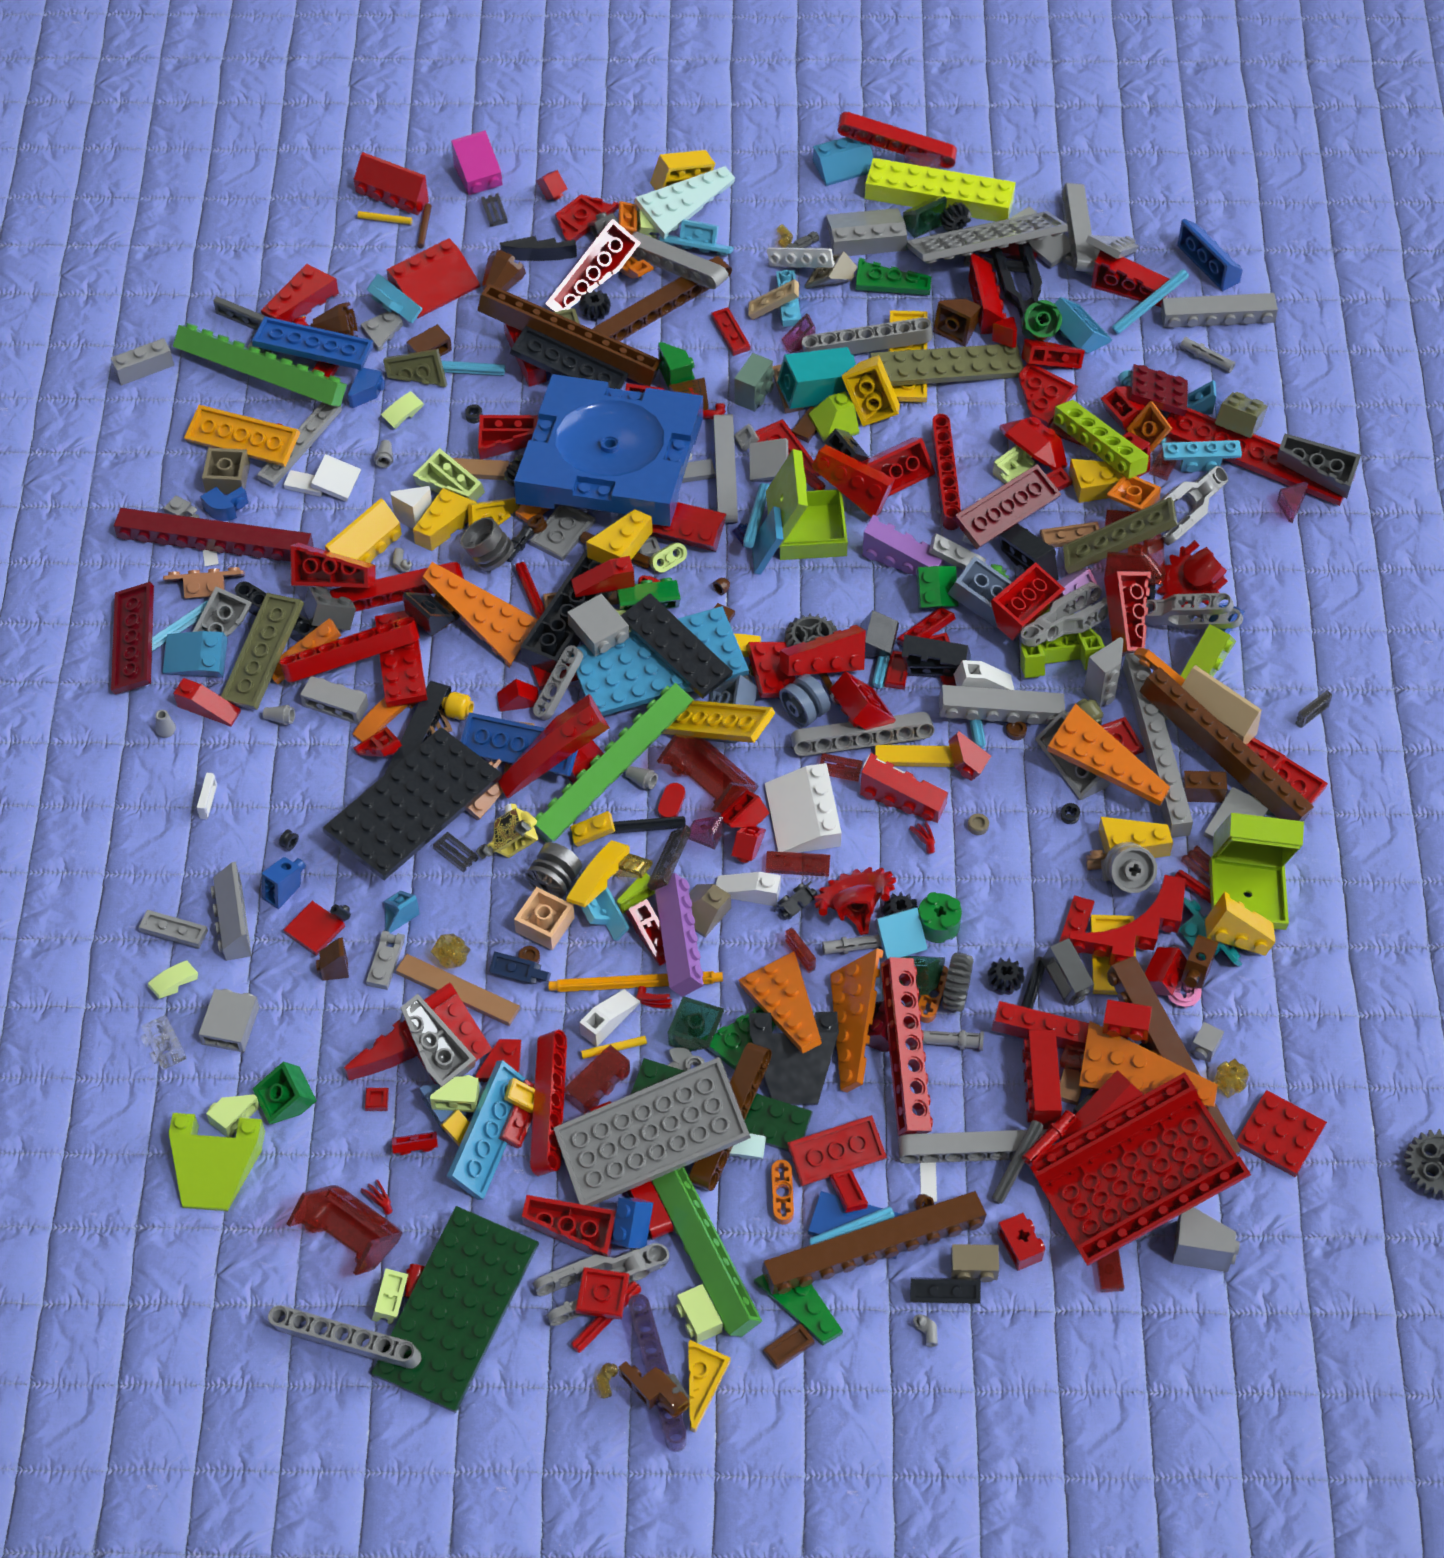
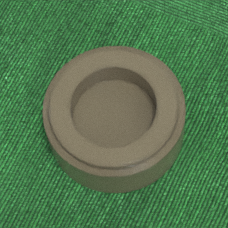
M973 814L968 820L969 831L974 835L985 834L989 828L988 818L983 814Z

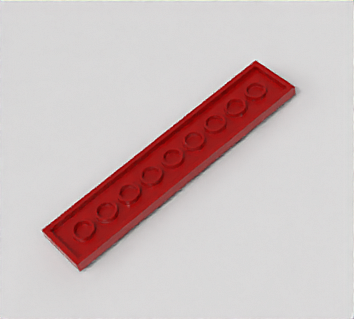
M1187 408L1185 417L1171 413L1167 419V422L1173 428L1166 435L1168 438L1178 442L1238 440L1241 445V458H1224L1223 460L1338 506L1341 505L1344 497L1276 462L1281 444L1256 434L1249 438L1216 425L1215 418Z

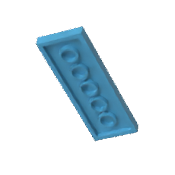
M503 1060L497 1061L447 1174L449 1179L477 1200L484 1199L507 1146V1142L499 1139L513 1105L504 1100L509 1080L515 1078L523 1082L526 1079Z

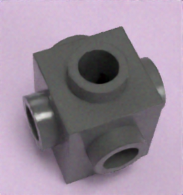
M602 212L595 216V220L588 223L595 239L611 219L618 224L619 221L613 213L606 214V212Z

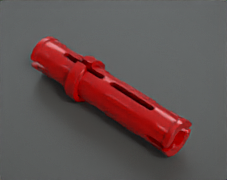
M1066 1110L1055 1123L1052 1122L1048 1126V1130L1022 1155V1160L1032 1167L1059 1138L1062 1139L1064 1137L1065 1131L1076 1122L1077 1119L1073 1117L1074 1114Z

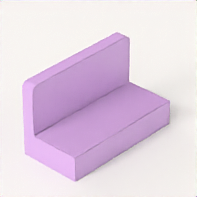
M1090 568L1075 571L1058 581L1065 588L1060 598L1089 582L1097 584Z

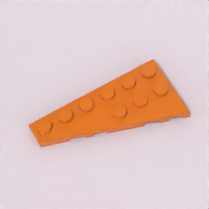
M432 562L423 575L422 581L438 597H441L448 604V607L455 611L461 617V620L482 641H485L492 648V651L499 655L510 668L521 650L520 646L538 619Z
M1076 703L1047 747L1048 752L1158 806L1162 804L1169 792L1170 786Z
M878 948L830 974L833 1011L837 1012L839 1033L836 1044L841 1091L846 1093L863 1085L867 1061V1058L864 1057L865 1046L870 1042V1036L867 1033L869 1025H872L876 1003L877 991L874 988L876 978L880 977L878 962L883 957V950Z
M795 951L739 979L740 987L765 1013H771L772 1021L802 1054L822 1044Z
M1089 1021L1079 1083L1080 1088L1099 1090L1118 1070L1143 1094H1146L1186 1072L1205 1107H1215L1218 1088L1216 1083L1122 1036L1111 1037L1108 1034L1102 1033V1026Z

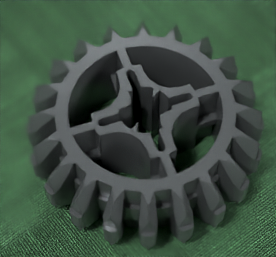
M810 613L808 617L801 615L800 619L794 618L793 622H789L788 628L785 630L784 642H786L787 647L801 642L807 643L815 640L814 638L831 635L837 631V628L833 625L832 620L827 621L826 616L820 618L819 614L812 616Z
M954 953L952 955L942 1005L944 1009L953 1012H962L964 1010L974 962L972 956L965 953Z

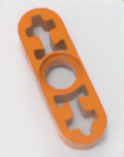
M942 964L932 966L918 1003L921 1010V1022H932L937 1015L948 974V968ZM940 972L942 976H940L939 983H936V975ZM934 989L938 991L939 995L934 998L929 997L927 991ZM927 1003L931 1004L930 1012H928L927 1015L923 1014V1011L926 1010Z
M777 1160L771 1168L773 1217L777 1223L786 1225L794 1218L792 1167L786 1160ZM779 1168H783L785 1171L784 1180H780ZM781 1187L787 1188L789 1194L781 1197L777 1195V1189ZM781 1204H785V1217H782Z

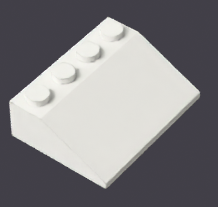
M827 763L805 766L765 783L778 855L841 847L842 832Z

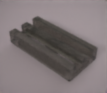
M496 193L495 197H492V195H488L486 199L484 196L481 197L490 227L508 223L499 193ZM494 202H497L499 211H500L501 216H502V220H500V218H499V215H498V212H497V209H496V206H495V203H494ZM487 203H490L496 221H493Z
M1326 690L1299 711L1295 724L1300 728L1304 727L1326 710L1330 705L1332 694Z
M446 832L433 844L435 851L463 873L467 870L466 867H470L473 861L476 862L478 860L476 853L449 832ZM447 839L449 842H451L453 845H455L458 849H460L462 852H464L467 856H469V858L467 859V858H466L464 855H462L457 849H455L454 847H452L451 845H449L445 840Z

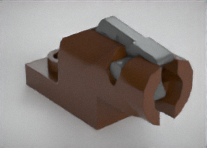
M627 1361L619 1366V1376L649 1410L658 1404V1406L675 1418L689 1407L690 1398L675 1374L666 1375L661 1369L655 1367L642 1377L638 1368L634 1365L630 1366Z

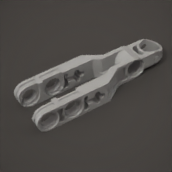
M1214 467L1195 482L1184 481L1171 489L1158 501L1160 502L1171 497L1175 502L1185 494L1190 497L1193 503V510L1177 523L1178 526H1175L1162 536L1167 546L1178 540L1208 513L1209 498L1228 482V476L1222 467Z
M1089 582L1055 600L1050 612L1040 616L1033 623L1022 629V644L1027 647H1035L1045 641L1051 642L1064 634L1082 633L1108 619L1107 598L1104 597L1102 601L1093 606L1090 605L1100 598L1102 594L1100 586L1094 582Z
M1227 593L1174 594L1166 599L1147 600L1146 603L1148 615L1145 616V622L1149 625H1170L1182 629H1207L1208 625L1211 624L1218 629L1237 628L1243 622L1242 614L1238 609L1233 608L1234 603ZM1222 600H1228V604L1225 607H1219V603ZM1202 601H1209L1205 608L1199 607ZM1214 614L1218 615V619L1216 621L1209 622L1210 616ZM1232 614H1237V615H1238V617H1237V619H1236L1235 621H1233V622H1229V621H1228V618H1229L1230 615H1232Z
M653 1243L616 1258L595 1254L536 1279L533 1282V1287L538 1296L548 1295L581 1281L583 1267L629 1273V1283L631 1281L636 1282L645 1278L651 1272L666 1266L669 1262V1251L662 1244ZM577 1300L570 1303L566 1301L564 1305L546 1314L550 1325L557 1326L584 1315L577 1314L575 1311Z

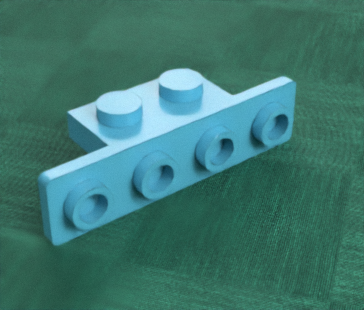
M686 219L682 220L680 237L668 235L665 239L662 236L659 237V241H664V243L672 246L680 244L682 248L686 249L696 247L702 252H710L712 250L724 256L733 252L734 249L731 246L716 244L718 225Z
M377 274L368 286L367 291L372 294L371 298L379 304L382 302L384 309L389 312L394 310L410 323H413L422 311V307L380 274Z
M1238 440L1170 442L1162 444L1164 460H1181V472L1209 471L1216 466L1221 467V462L1224 458H1241L1242 456L1241 445Z
M608 887L586 907L581 906L589 923L606 925L615 941H619L628 931L629 926Z

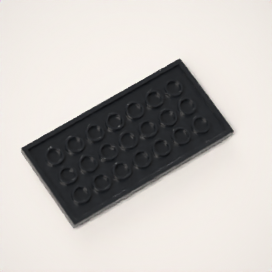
M440 727L323 827V833L385 881L502 778V773Z

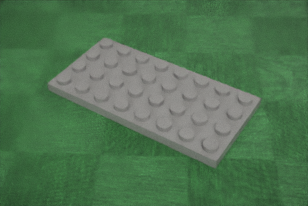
M1048 211L907 240V248L922 261L934 263L939 258L952 259L955 258V255L962 254L967 256L977 250L986 252L991 250V247L1005 248L1010 243L1024 244L1029 239L1042 240L1045 238L1044 236L1048 235L1052 237L1061 236L1062 232L1068 231L1065 222Z
M719 1057L554 1127L579 1204L588 1206L598 1204L751 1138Z

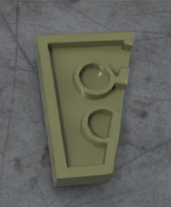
M439 349L385 357L383 359L388 378L418 381L423 384L431 383L442 387L447 386Z

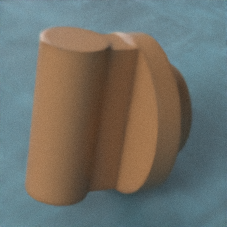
M1102 849L1091 850L1090 854L1086 855L1087 870L1102 869L1101 860L1106 858L1107 853H1103Z

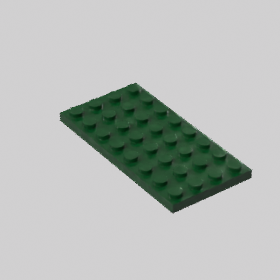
M455 1206L390 1335L411 1342L421 1353V1361L414 1368H405L378 1360L372 1375L456 1413L539 1246V1242ZM386 1345L382 1353L387 1352L391 1345ZM412 1351L406 1352L404 1359L409 1358Z

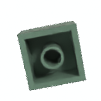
M755 353L750 355L734 378L735 404L755 412L758 406L764 403L765 396L774 387L772 360Z

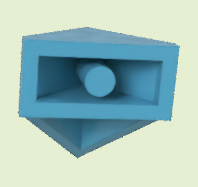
M1212 380L1189 393L1187 408L1203 414H1213L1216 401L1215 381Z
M400 890L383 901L385 905V931L390 933L420 914L417 898L413 894Z

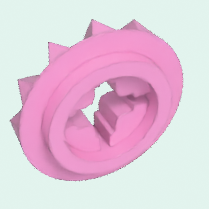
M1180 978L1173 995H1168L1169 1002H1173L1176 1007L1183 1006L1186 1009L1188 1006H1195L1200 1001L1202 992L1201 988L1188 987ZM1182 986L1187 993L1186 998L1180 993Z

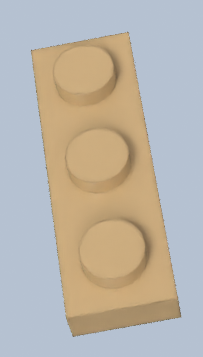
M794 279L750 301L748 316L754 320L799 297V283Z

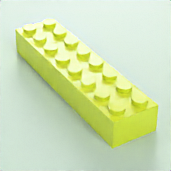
M873 158L865 183V199L937 212H944L943 209L947 208L949 204L953 205L954 202H962L970 210L972 218L996 222L1009 219L1016 182Z

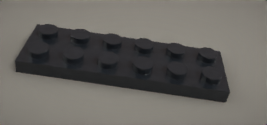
M525 326L510 351L511 355L551 374L608 382L609 388L621 390L629 373L528 326Z
M651 593L621 615L629 625V630L702 699L733 675V671Z

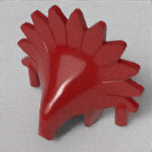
M1194 540L1186 548L1184 546L1180 547L1179 556L1173 554L1169 556L1170 565H1163L1161 567L1166 574L1157 578V581L1163 584L1157 590V593L1164 595L1162 599H1166L1174 594L1220 593L1219 589L1228 582L1224 576L1227 570L1218 562L1208 547L1191 555L1200 546ZM1204 600L1202 603L1208 605L1209 601Z
M868 867L863 872L855 869L851 875L843 873L840 875L839 880H829V886L819 889L820 894L814 897L816 901L814 904L815 908H819V915L821 916L827 915L828 908H832L837 911L842 921L845 920V916L848 917L856 925L860 935L868 934L870 919L875 905L880 897L883 901L889 900L890 891L895 890L893 884L896 882V878L892 877V871L885 872L884 868L873 871L872 867Z

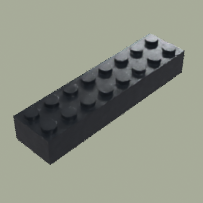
M587 549L520 646L523 662L552 673L565 648L571 645L577 647L581 641L568 625L567 612L600 594L608 600L613 591L575 597L571 580L602 564L588 558Z

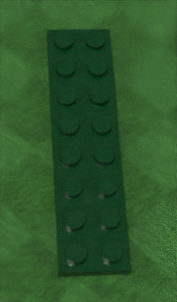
M644 1058L631 1094L685 1071ZM756 1093L744 1121L749 1134L765 1136L766 1145L789 1152L787 1143L805 1137L813 1113L811 1110Z

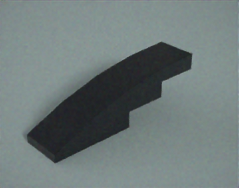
M536 236L500 242L501 251L513 255L516 258L515 260L552 261L577 257L575 239L557 243L555 238L537 241Z

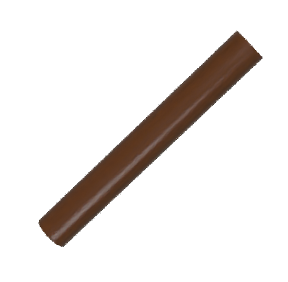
M426 203L424 206L417 241L418 248H424L432 208V205Z

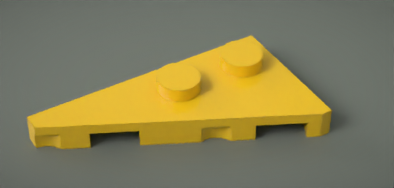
M516 498L468 504L469 526L475 521L486 517L492 518L500 525L510 518V514L519 509L522 504H516Z
M689 1340L690 1431L696 1433L731 1362V1358Z

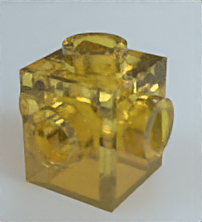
M453 933L440 935L431 953L439 960L442 966L453 968L460 967L466 962V956L471 949L465 945L463 939Z
M1236 1059L1230 1062L1225 1061L1218 1066L1214 1082L1226 1097L1229 1098L1246 1088L1249 1077L1248 1070Z

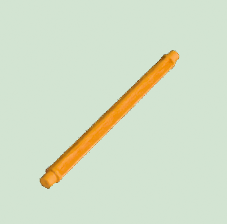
M703 971V984L723 982V972ZM667 973L549 981V991L558 992L625 989L639 986H669Z

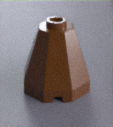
M501 250L492 251L486 264L482 283L483 290L489 283L507 291L523 279L526 274L524 265L520 261L518 264L514 262L516 258L509 253Z
M350 302L334 306L314 318L313 323L310 325L314 328L354 336V331H358L355 312L353 308H348L351 305Z

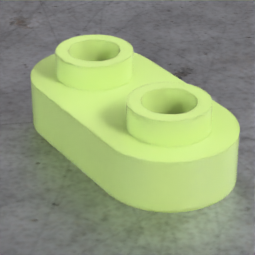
M672 543L651 556L650 566L655 572H666L685 560L687 549L681 543ZM674 550L677 551L676 556L673 555ZM658 559L661 560V564L659 566L657 565Z

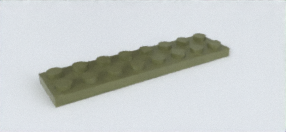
M1017 343L1016 348L997 344L870 354V358L880 356L892 386L1019 377V373L1024 368Z

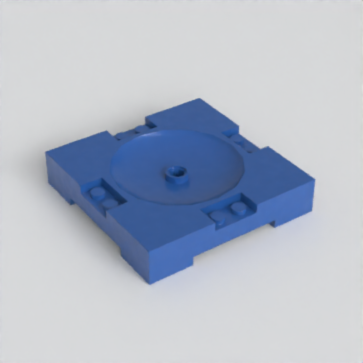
M552 374L538 413L539 419L532 439L527 443L514 480L516 504L555 509L556 504L620 514H628L635 509L652 516V524L671 526L685 470L703 420V396L646 388L645 393L609 388V383L604 381Z

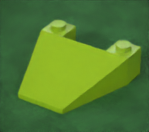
M1051 608L1044 612L1042 615L1050 612ZM1091 628L1082 633L1064 634L1051 642L1045 641L1035 647H1027L1021 642V669L1025 678H1036L1038 676H1045V664L1080 659L1086 671L1089 657L1105 646L1101 637Z
M173 1113L169 1128V1138L182 1207L228 1211L262 1152L265 1136L262 1119L239 1118L236 1138L197 1135L199 1125L195 1114Z

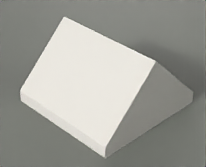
M430 486L390 492L394 515L400 523L411 529L415 527L432 504Z

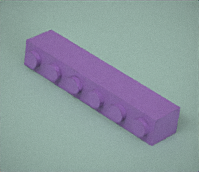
M673 873L655 883L654 886L669 987L684 997L704 986L703 971L700 965L701 956L697 946L698 937L694 927L695 919L692 915V901L689 896L690 886L685 878H681L676 873Z

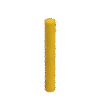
M358 211L357 214L359 219L412 225V217Z
M640 1036L581 1050L582 1059L645 1045L647 1040L645 1036Z

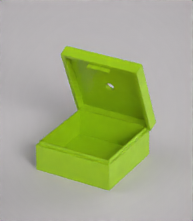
M793 449L766 490L768 514L773 506L781 509L783 541L779 546L780 560L847 556L848 540L842 493L839 490L806 491L802 451Z
M1231 812L1214 832L1213 856L1211 855L1209 860L1211 910L1222 894L1226 892L1234 901L1242 902L1249 911H1255L1272 922L1274 929L1286 930L1289 925L1285 864L1303 846L1304 822ZM1244 893H1250L1251 897H1246Z

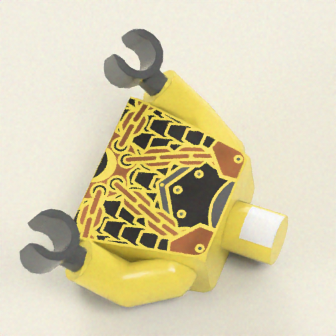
M507 804L504 807L505 814L494 822L492 841L487 845H481L476 850L477 854L481 859H484L486 856H492L494 852L508 858L512 857L538 840L534 828L537 820L529 812L518 809L516 804Z

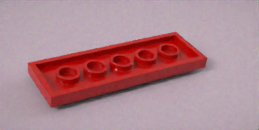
M405 610L375 616L376 627L410 616L405 613ZM419 639L413 643L380 653L387 708L428 700Z

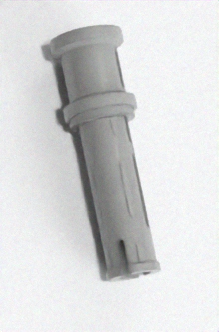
M922 1030L924 1034L923 1044L959 1046L961 1050L977 1048L979 1051H983L984 1031L969 1033L962 1030L959 1033Z

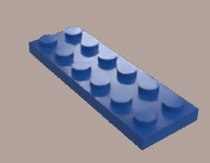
M264 317L252 339V346L362 370L373 348V340Z
M469 712L460 742L481 758L494 761L500 759L503 763L513 764L545 728ZM578 750L547 772L570 777Z

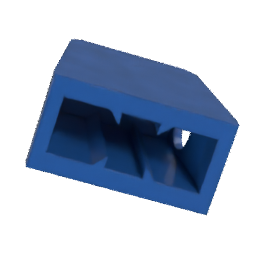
M282 857L261 873L262 899L280 909L300 887L301 872L306 868L305 863L299 858L292 862L288 858Z

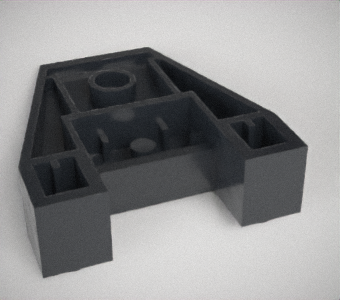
M815 1012L814 1018L822 1044L803 1054L784 1033H772L771 1013H749L747 1020L748 1043H753L772 1051L770 1063L763 1077L770 1098L792 1105H818L839 1033L837 1012Z

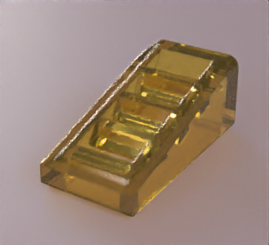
M629 853L619 862V870L614 876L642 878L653 862Z

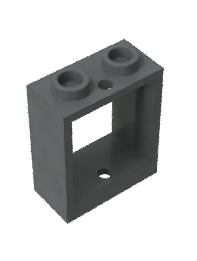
M1068 938L1051 946L1041 961L1065 1005L1070 1003L1077 1005L1083 1002L1085 996L1090 994L1089 990L1093 987L1094 983L1073 944Z

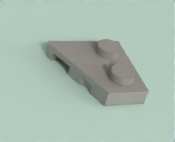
M394 310L392 312L387 311L361 323V329L369 340H373V345L379 352L383 349V344L387 340L390 341L394 337L395 332L399 331L403 326L402 319Z

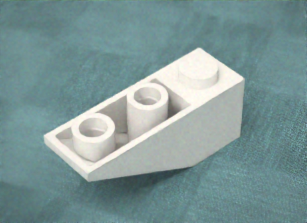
M962 660L954 673L956 686L1015 690L1010 674L982 661Z
M623 989L595 1006L579 1022L580 1035L598 1047L641 1002Z

